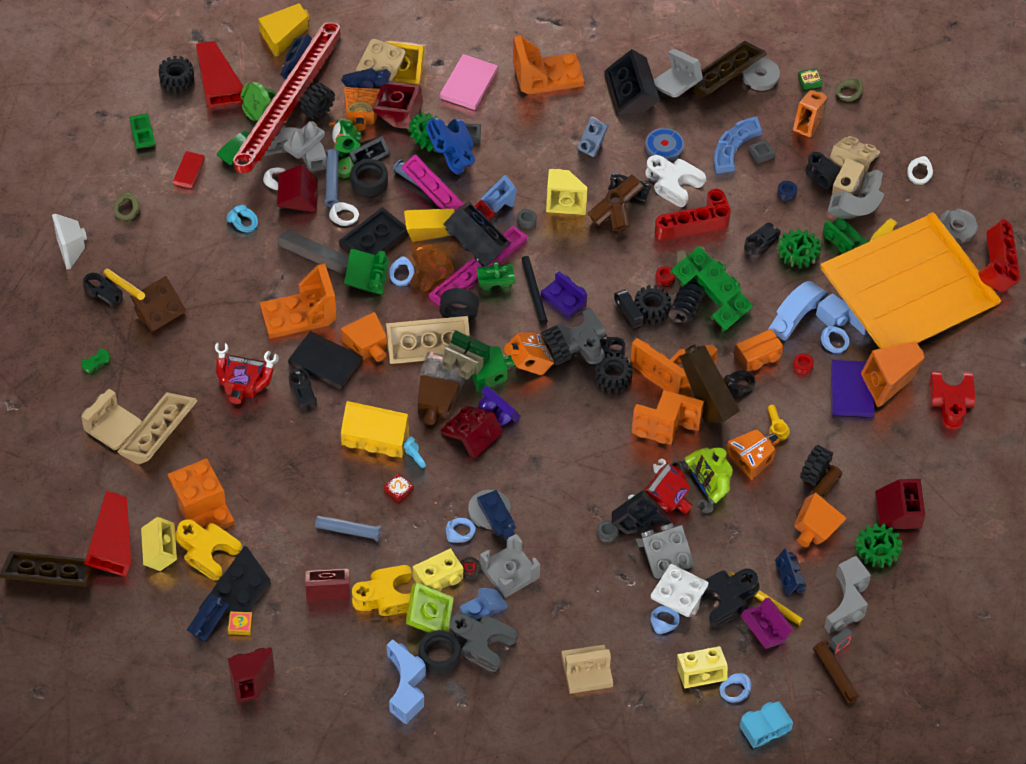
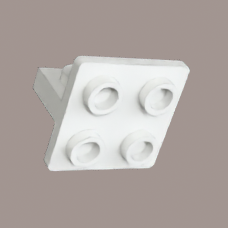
M670 564L652 592L651 599L689 617L691 613L696 615L698 612L701 597L709 583Z

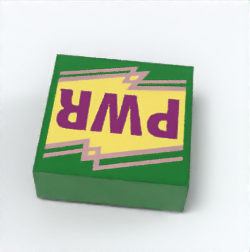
M817 68L798 72V77L804 90L822 87L823 82Z

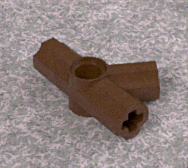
M631 174L618 187L608 191L606 197L587 213L588 216L598 226H601L607 219L611 218L613 231L626 230L630 227L625 204L643 189V185ZM615 197L620 198L618 203L610 202Z

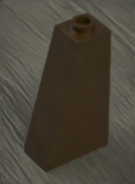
M695 344L686 348V353L680 356V360L695 399L704 401L702 413L704 422H725L740 412L706 346H696Z

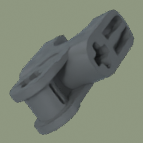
M591 308L582 311L585 319L580 326L569 328L563 322L556 326L562 332L571 355L580 351L587 363L597 364L605 357L600 340L606 337L607 334Z
M457 614L450 621V633L463 646L461 654L466 659L492 672L499 669L501 662L499 656L492 652L488 646L496 642L511 646L518 639L515 629L487 615H484L478 622L465 614Z

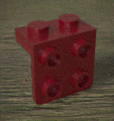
M466 406L452 420L445 424L441 432L445 436L462 440L470 457L476 458L503 433V430L493 412Z

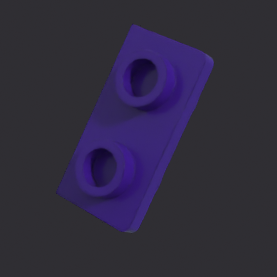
M560 271L555 273V280L541 291V297L569 319L587 306V293L584 288L577 286L569 276L562 274Z

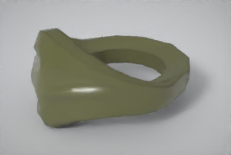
M850 78L841 82L836 87V96L842 101L858 99L864 91L863 82L859 78ZM844 87H855L857 89L854 95L848 97L840 93Z
M129 191L117 198L114 204V213L122 221L133 219L140 210L138 198ZM125 200H131L133 204L132 212L128 215H121L119 213L120 204Z

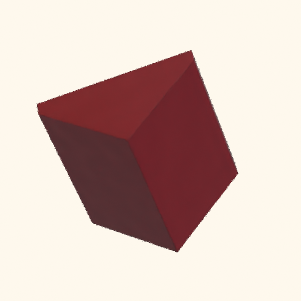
M303 164L279 173L277 207L316 212L318 179Z
M349 569L306 571L305 588L307 602L350 599Z

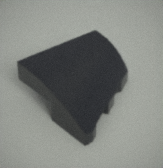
M644 490L612 511V524L626 535L636 533L639 530L652 529L654 524L664 522L667 525L671 523L667 513Z

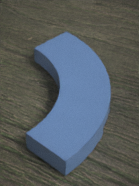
M757 116L736 123L733 128L721 136L714 153L715 174L735 171L734 155L737 149L747 140L762 135V128Z

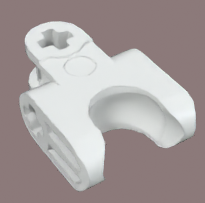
M653 155L647 160L645 176L649 181L655 183V192L678 207H684L688 203V193L680 187L681 185H691L695 188H700L706 182L705 173L684 160L677 159L674 163H671L659 155Z

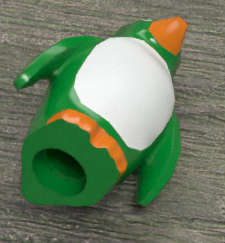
M338 119L329 123V126L333 129L334 147L339 152L340 157H344L346 153L361 147V132L357 131L353 121Z

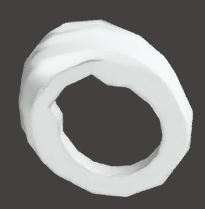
M926 156L912 160L907 169L909 180L917 185L927 183L933 175L932 165ZM918 164L927 167L928 173L924 179H917L912 174L913 168Z
M283 168L267 170L263 178L265 185L278 190V182L272 179V174L286 170Z
M343 202L335 203L329 213V218L341 226L353 225L359 217L357 208ZM349 210L354 214V218L350 221H344L338 218L337 212Z

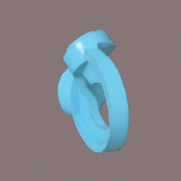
M246 205L235 206L226 217L227 222L233 223L242 232H252L258 225L256 214L247 208ZM237 213H240L243 217L250 218L252 224L248 227L243 226Z
M412 436L408 437L403 444L406 454L412 456L421 469L425 468L426 464L418 453V444L414 442L415 439Z

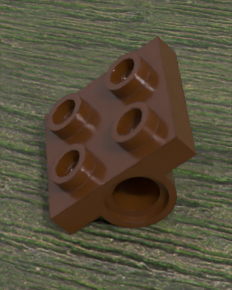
M167 276L142 289L141 291L145 293L143 300H139L133 295L130 296L135 304L134 309L137 316L143 323H146L150 332L186 312Z

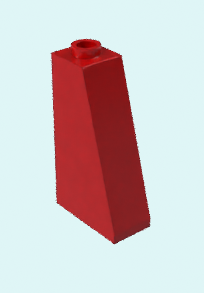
M216 42L196 44L207 108L244 103L243 99H241L243 85Z
M106 491L84 565L126 577L131 564L127 497L116 492Z

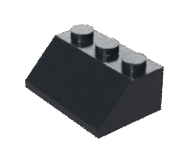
M631 49L604 71L618 115L646 112L660 101L647 57Z
M470 201L460 206L443 224L446 227V231L451 236H455L465 250H470L475 255L474 258L479 264H484L486 267L511 244Z

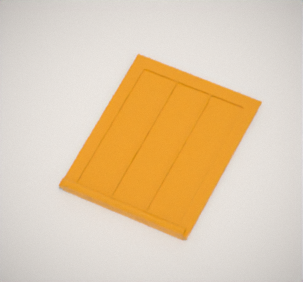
M934 212L820 264L823 273L880 349L913 341L919 343L1001 303L1000 297L994 289L985 285L980 280L977 267Z

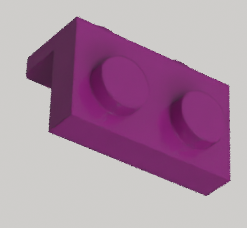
M765 598L760 606L746 609L741 614L743 620L765 649L784 644L793 631L791 625L770 598Z

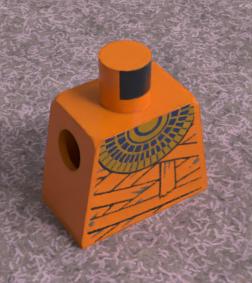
M344 87L346 117L353 121L358 131L364 130L366 125L375 124L377 114L373 112L372 108L380 89Z
M810 90L799 102L793 131L807 137L812 136L824 116L828 98L823 92Z

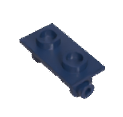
M785 548L775 559L786 595L790 596L793 591H797V593L804 592L806 583L802 573H795L800 571L796 555L793 552H788L787 548Z
M210 593L187 631L206 642L229 604Z

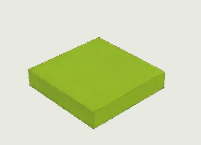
M416 582L411 588L406 624L428 633L436 630L449 632L454 597Z

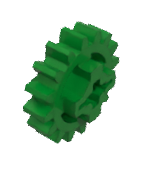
M423 112L420 115L416 114L409 123L410 128L408 131L412 133L410 138H415L416 141L414 143L421 144V149L426 147L428 152H430L433 148L437 152L426 131V125L433 117H431L429 112L427 115Z
M800 228L797 229V232L790 229L789 234L784 232L783 238H779L777 252H780L779 257L784 258L785 264L791 262V267H794L795 264H798L799 268H802L803 264L809 267L810 262L815 264L816 259L820 258L822 247L819 244L820 239H814L815 233L809 235L807 229L804 232H801Z
M874 523L873 528L866 525L865 531L860 530L855 541V551L859 552L858 558L864 557V564L872 562V567L879 564L883 568L884 563L891 566L893 561L897 562L902 551V540L898 539L899 533L893 534L892 527L888 530L885 529V524L878 527Z

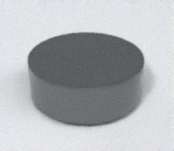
M523 209L517 214V224L521 228L530 229L536 225L537 215L533 210Z
M603 521L598 525L597 536L601 541L610 543L618 537L619 529L612 524V521Z

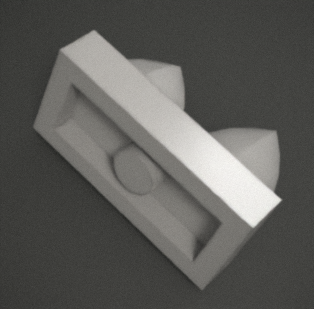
M310 121L300 131L296 130L292 137L283 144L284 150L299 159L325 137V131L319 128L315 122Z

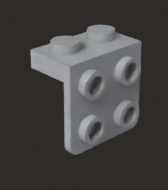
M673 48L668 52L672 68L654 79L657 90L671 97H678L701 81L703 76L698 59Z
M673 523L661 526V531L654 533L653 529L642 532V537L636 539L638 547H644L652 574L656 579L662 578L670 564L683 570L694 566L682 525L674 526Z

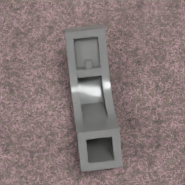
M292 127L281 128V131H278V136H275V140L271 142V146H268V151H265V155L287 152L284 150L283 144L292 137L296 130L300 131L301 129ZM319 141L302 156L310 172L326 169V153Z
M879 170L865 173L857 197L847 191L832 194L827 212L841 219H853L873 212L880 205L884 197V193L879 191L883 173Z

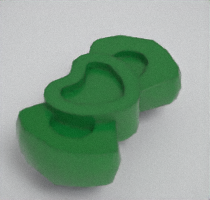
M99 349L97 355H92L90 359H82L81 366L83 371L90 374L97 371L105 363L110 362V354L105 349Z

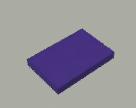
M832 360V415L874 417V398L861 375L866 362Z

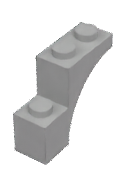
M857 556L838 565L836 577L842 587L843 601L832 614L826 617L824 628L829 634L834 631H841L847 624L853 621L858 622L865 617L868 604L860 593L867 589L871 574Z

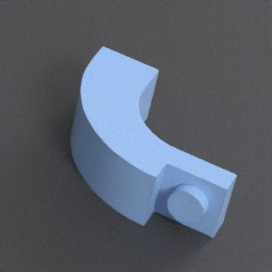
M812 281L802 283L791 292L776 311L778 314L768 330L772 329L776 336L783 341H787L801 318L811 309H817L818 303L824 300L829 292Z

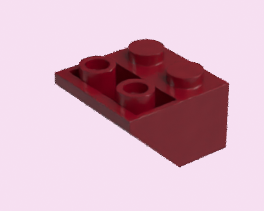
M898 479L875 491L879 527L885 524V529L890 527L893 529L922 528L925 519V508L921 479Z
M259 648L254 652L236 654L228 658L230 679L236 701L241 702L259 697L275 673L272 648Z

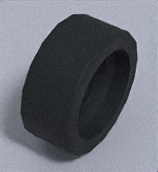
M363 159L357 162L351 169L352 188L361 196H377L387 188L388 172L382 162L375 159ZM365 172H374L381 176L380 180L375 183L368 184L358 180V177Z
M463 288L448 289L441 295L439 312L444 318L468 316V322H471L477 317L479 299L476 294ZM451 304H462V305H465V306H467V307H464V308L455 307V306H452Z
M436 630L429 632L422 638L418 652L419 657L425 663V670L432 674L441 675L449 673L456 668L460 661L461 648L458 639L448 631ZM443 643L450 646L453 653L445 661H433L427 656V648L433 644Z

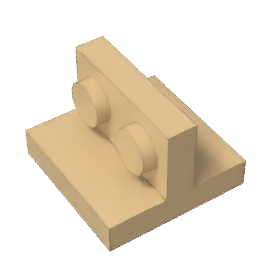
M605 644L561 651L569 694L613 687L610 670L611 655L609 649L605 648Z

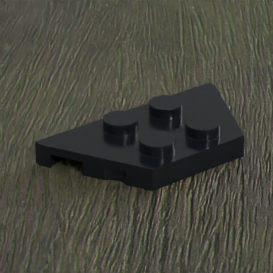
M244 546L210 593L229 604L223 615H230V612H251L270 586L271 580L249 548Z

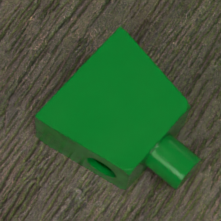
M490 346V358L477 375H471L477 392L482 391L486 385L492 387L506 381L508 376L507 368L516 367L511 355L503 357L499 346Z

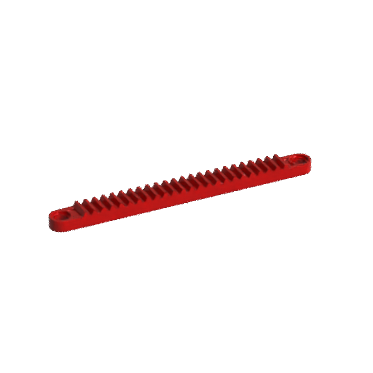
M327 22L321 26L235 155L233 162L236 172L248 173L252 171L257 162L261 161L262 156L265 155V151H268V146H271L275 136H278L281 126L283 127L284 122H287L291 112L294 111V107H297V102H300V97L303 98V93H306V89L309 88L310 83L312 84L313 79L316 78L319 69H322L325 60H328V55L330 56L331 51L334 50V45L341 36L339 24ZM241 162H248L247 164H244V165H240V164H239V163H241Z

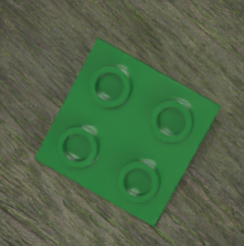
M350 249L343 284L382 295L389 264L386 253L378 251V254L373 255Z

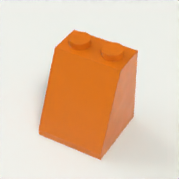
M917 341L872 351L861 371V375L877 407L882 406L914 378L925 358L924 352L919 347Z

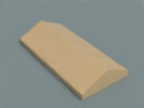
M468 316L386 323L390 364L443 360L444 348L448 347L455 330L470 337Z
M166 392L142 421L141 426L118 450V453L138 465L149 461L196 404V398Z

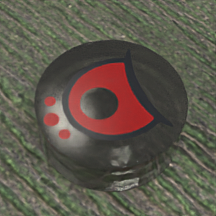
M466 557L460 561L464 568V578L474 579L480 574L481 564L478 559Z

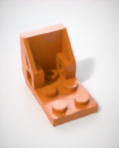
M521 35L513 37V65L522 92L535 94L584 86V78L576 53L541 58L539 47Z
M325 263L317 265L298 284L299 294L260 302V309L269 339L326 327L336 320L335 293Z
M638 338L632 342L630 362L634 370L663 390L688 397L694 395L684 368L678 366L682 364L680 356L686 353L685 349H680L669 360L665 354L659 353L647 342H643ZM707 345L706 348L716 365L718 349L713 345Z

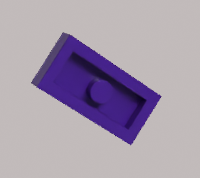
M487 385L482 389L481 392L484 396L477 408L492 412L498 407L495 416L500 426L508 423L511 419L516 422L521 417L514 408Z

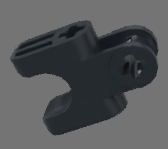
M745 568L730 577L726 571H720L705 579L709 584L700 601L711 597L721 600L719 607L713 610L709 616L710 624L716 628L720 627L748 609L749 605L745 600L755 596L760 589L757 573L752 569Z

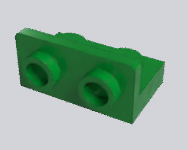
M838 218L832 223L829 220L824 222L822 234H824L827 240L834 243L842 253L868 243L844 219Z

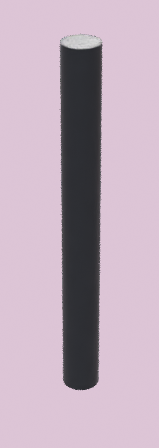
M529 256L522 257V263L540 324H546L548 320Z

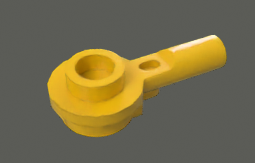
M769 405L767 409L772 421L769 434L775 433L779 441L785 440L790 435V428L779 418L775 405Z

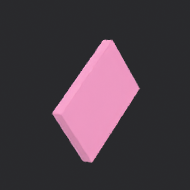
M463 54L442 89L440 99L476 110L498 71V65Z

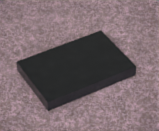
M382 207L341 238L339 245L349 253L350 249H355L376 255L378 251L386 253L408 236L409 233L402 222Z
M310 331L288 359V364L298 369H304L308 374L341 390L363 361V356Z

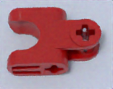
M932 371L929 380L931 407L942 408V422L945 427L953 430L958 429L963 425L966 408H974L975 405L973 373L964 372L961 384L952 386L943 380L940 371Z

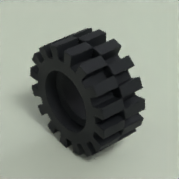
M173 56L174 59L168 57L167 62L163 60L158 69L162 87H166L168 91L173 89V92H176V89H179L180 92L183 91V88L187 90L189 88L188 85L192 86V81H194L192 63L187 58L183 60L182 56L177 59V56ZM173 72H182V73H183L182 75H179V76H171V75H170V74L173 73Z
M316 83V85L311 86V90H307V95L304 94V99L301 100L302 104L300 105L301 111L315 121L322 119V116H326V112L330 111L329 108L333 106L332 102L335 101V93L322 83Z
M648 285L647 289L642 287L641 292L638 291L636 293L634 302L644 317V323L648 324V321H651V324H655L656 320L658 323H661L662 319L664 321L667 319L671 308V296H668L667 290L664 292V288L660 287V289H657L656 285H654V288H651ZM649 301H654L659 303L660 306L657 308L647 307L645 303Z
M555 325L541 332V337L554 360V365L557 366L572 358L566 340L558 326Z
M613 353L612 357H610V354H606V358L596 364L595 381H597V385H601L602 390L608 388L607 392L610 393L611 389H614L615 393H618L619 388L621 391H624L625 387L628 388L632 381V363L629 362L627 357L623 359L622 354L619 357H616V353ZM616 369L622 374L612 377L607 375L606 371Z
M820 445L815 446L804 463L800 478L816 486L827 472V467L832 461L833 452Z

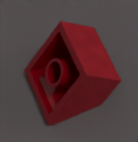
M389 81L381 86L372 108L373 112L394 127L409 129V123L416 114H419L423 104L421 86Z

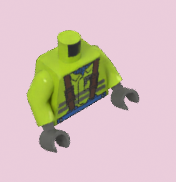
M723 448L698 449L684 457V461H673L671 463L675 467L679 466L683 472L689 466V472L709 499L708 501L699 500L697 502V508H704L701 511L702 513H711L713 511V503L717 504L730 490V479L733 470L725 458L727 452Z

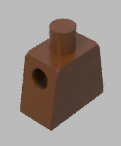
M421 375L418 413L424 415L423 422L433 425L436 418L447 419L459 397V382Z

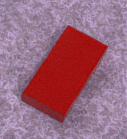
M186 151L173 179V184L192 189L204 163L205 155Z

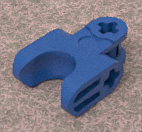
M432 118L428 121L426 131L435 150L438 153L444 154L452 172L458 175L462 174L465 171V166H471L475 162L474 155L471 152L473 141L464 121L453 119L448 126L439 118Z

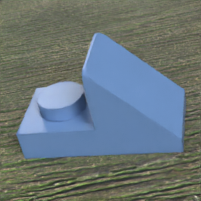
M504 175L481 199L496 213L504 204L510 207L514 206L517 188L508 176Z
M479 588L478 597L461 605L460 612L479 622L484 615L491 617L507 609L508 604L497 589Z

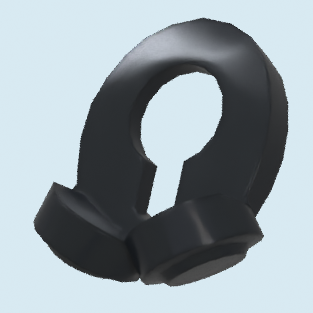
M736 371L731 375H726L723 379L733 398H739L742 393L751 391L756 383L754 375L747 371ZM739 378H742L748 382V385L745 386L742 384L739 385L734 383H736Z

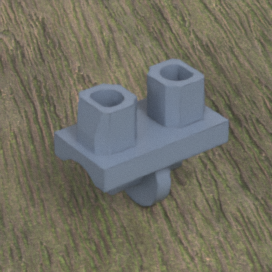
M590 117L577 149L592 157H596L600 145L605 139L604 136L609 125L594 117Z

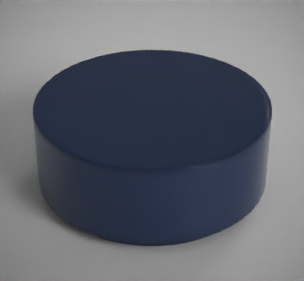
M783 181L778 185L777 194L783 200H793L797 195L798 188L791 181Z

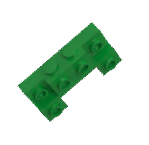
M700 246L669 272L681 281L680 285L682 287L694 279L720 309L710 318L712 321L715 319L722 327L721 331L723 333L753 307L751 302L740 291L741 288L739 287L740 283L733 276L730 277L726 272V267L720 261L712 260Z

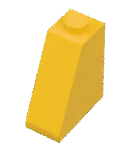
M299 3L258 18L259 31L275 57L288 48L294 39L299 38L309 29L308 20H310L308 11L304 10Z
M428 209L404 211L406 228L412 242L450 236L443 224L455 210Z

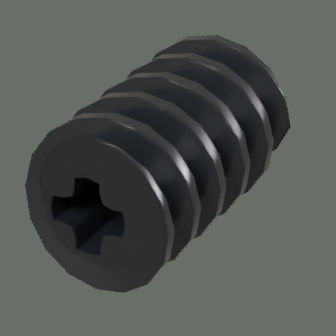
M690 280L684 287L680 286L668 314L671 320L677 323H691L694 320L697 309H699V305L705 295L704 290L696 281Z

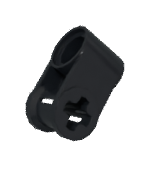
M812 152L808 156V164L805 171L824 189H829L833 186L841 169L822 153Z

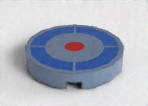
M670 128L653 130L648 134L645 142V150L650 157L659 155L669 162L676 160L683 153L684 149L682 136Z

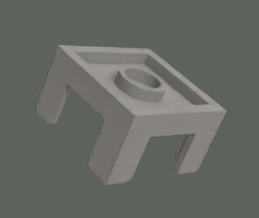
M517 534L507 539V548L490 557L489 550L480 554L481 570L504 599L540 578V563L536 558H533L531 563L522 551V541Z

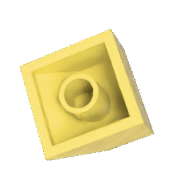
M549 169L546 212L586 215L587 186L569 170Z

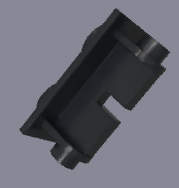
M617 172L616 174L612 173L608 190L615 189L628 177ZM640 181L643 189L633 198L645 202L651 186L647 184V181Z

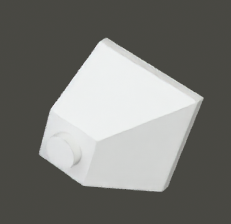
M53 214L52 218L57 242L66 269H71L85 249L84 240H87L84 228L80 229L78 221Z

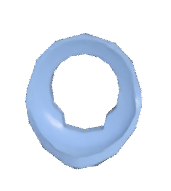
M400 257L390 267V280L399 287L407 286L416 275L414 264L408 258ZM399 265L408 266L409 276L406 280L399 281L394 277V272Z
M828 326L822 331L820 339L825 349L834 354H840L847 350L849 337L843 329ZM830 333H838L844 338L845 343L842 348H835L831 345L828 337Z
M467 518L450 520L446 525L448 542L469 541L475 534L476 527L474 523ZM464 524L470 528V533L461 536L454 530V527Z
M659 606L652 612L650 620L654 631L657 634H663L674 630L678 626L680 616L678 612L666 606ZM662 612H667L674 617V621L672 624H667L659 620L657 616Z
M733 674L721 683L719 688L721 697L727 702H741L750 694L752 684L746 674ZM733 683H741L745 689L739 696L729 697L725 693L726 687Z

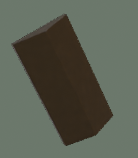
M743 41L702 69L703 79L691 87V89L699 97L707 96L766 56L767 52L747 41Z
M10 551L0 572V578L87 587L92 582L94 567L84 565V558Z

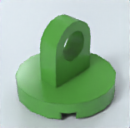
M258 82L246 84L241 92V99L244 102L242 108L245 114L251 120L259 121L277 93L271 89H265Z

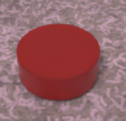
M662 266L657 269L655 280L659 285L670 286L675 282L676 276L669 273L672 269L671 267Z
M801 353L795 356L793 368L797 373L808 374L813 370L814 360L810 355Z

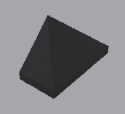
M383 136L361 142L360 148L349 152L353 165L363 159L378 160L390 154Z

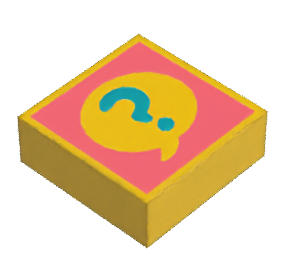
M230 612L228 634L251 635L252 612Z

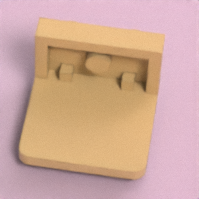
M371 39L356 68V72L373 68L375 71L388 69L391 73L388 81L395 82L394 77L406 52L404 49L377 39Z
M848 136L834 145L829 160L841 169L846 158L865 165V174L870 163L879 156L880 151L871 144L860 143L857 138Z
M111 389L99 395L96 402L90 408L85 409L81 416L84 431L113 450L119 449L142 424L141 419L117 404L116 393Z

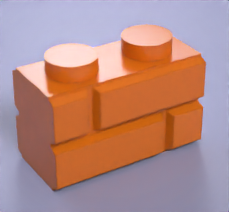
M769 329L735 344L734 356L745 371L751 369L758 370L763 364L767 362L773 363L780 359L783 344L776 337L773 330Z

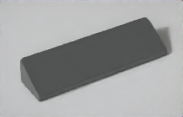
M290 230L279 235L278 246L318 264L325 263L327 268L345 275L348 256Z

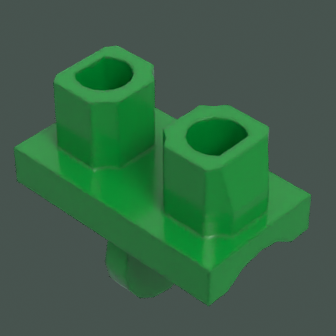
M493 261V266L477 267L479 287L483 290H489L492 286L496 285L509 288L511 284H515L513 264L498 265V261Z

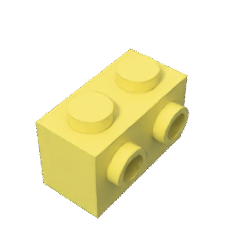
M156 517L141 528L143 565L161 571L177 560L175 524L173 522Z
M450 548L414 565L413 579L419 584L440 592L449 585L458 584L463 579L464 568Z
M720 646L677 654V670L684 689L727 680L728 665Z

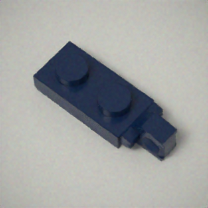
M308 34L294 39L282 64L283 69L280 75L284 79H287L309 46L312 37Z
M373 68L345 74L341 81L346 87L374 88L388 83L391 73L388 69L375 71Z
M494 490L477 497V502L494 534L498 536L503 535L507 543V539L515 534L513 530L516 529V526L498 491Z

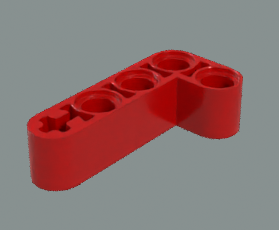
M711 189L707 194L705 207L658 216L655 221V237L658 240L667 241L726 229L729 226L731 209L725 193L721 189Z
M1001 219L986 231L990 264L979 271V278L985 285L1000 292H1006L1020 282V272L1013 228L1006 219Z

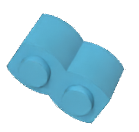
M780 701L775 703L768 702L762 706L761 710L745 713L742 716L739 727L751 746L756 748L790 732L793 721Z

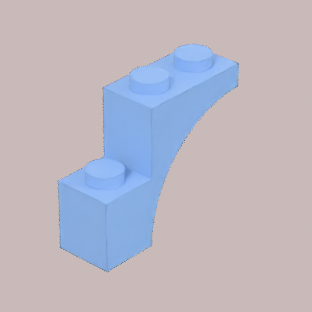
M833 293L818 303L816 316L827 326L842 327L849 321L863 335L868 333L846 302Z
M392 639L387 644V656L396 665L401 679L396 693L389 701V708L392 714L407 724L424 707V695L415 686L426 676L425 663L420 657H414L409 653L403 644H398Z

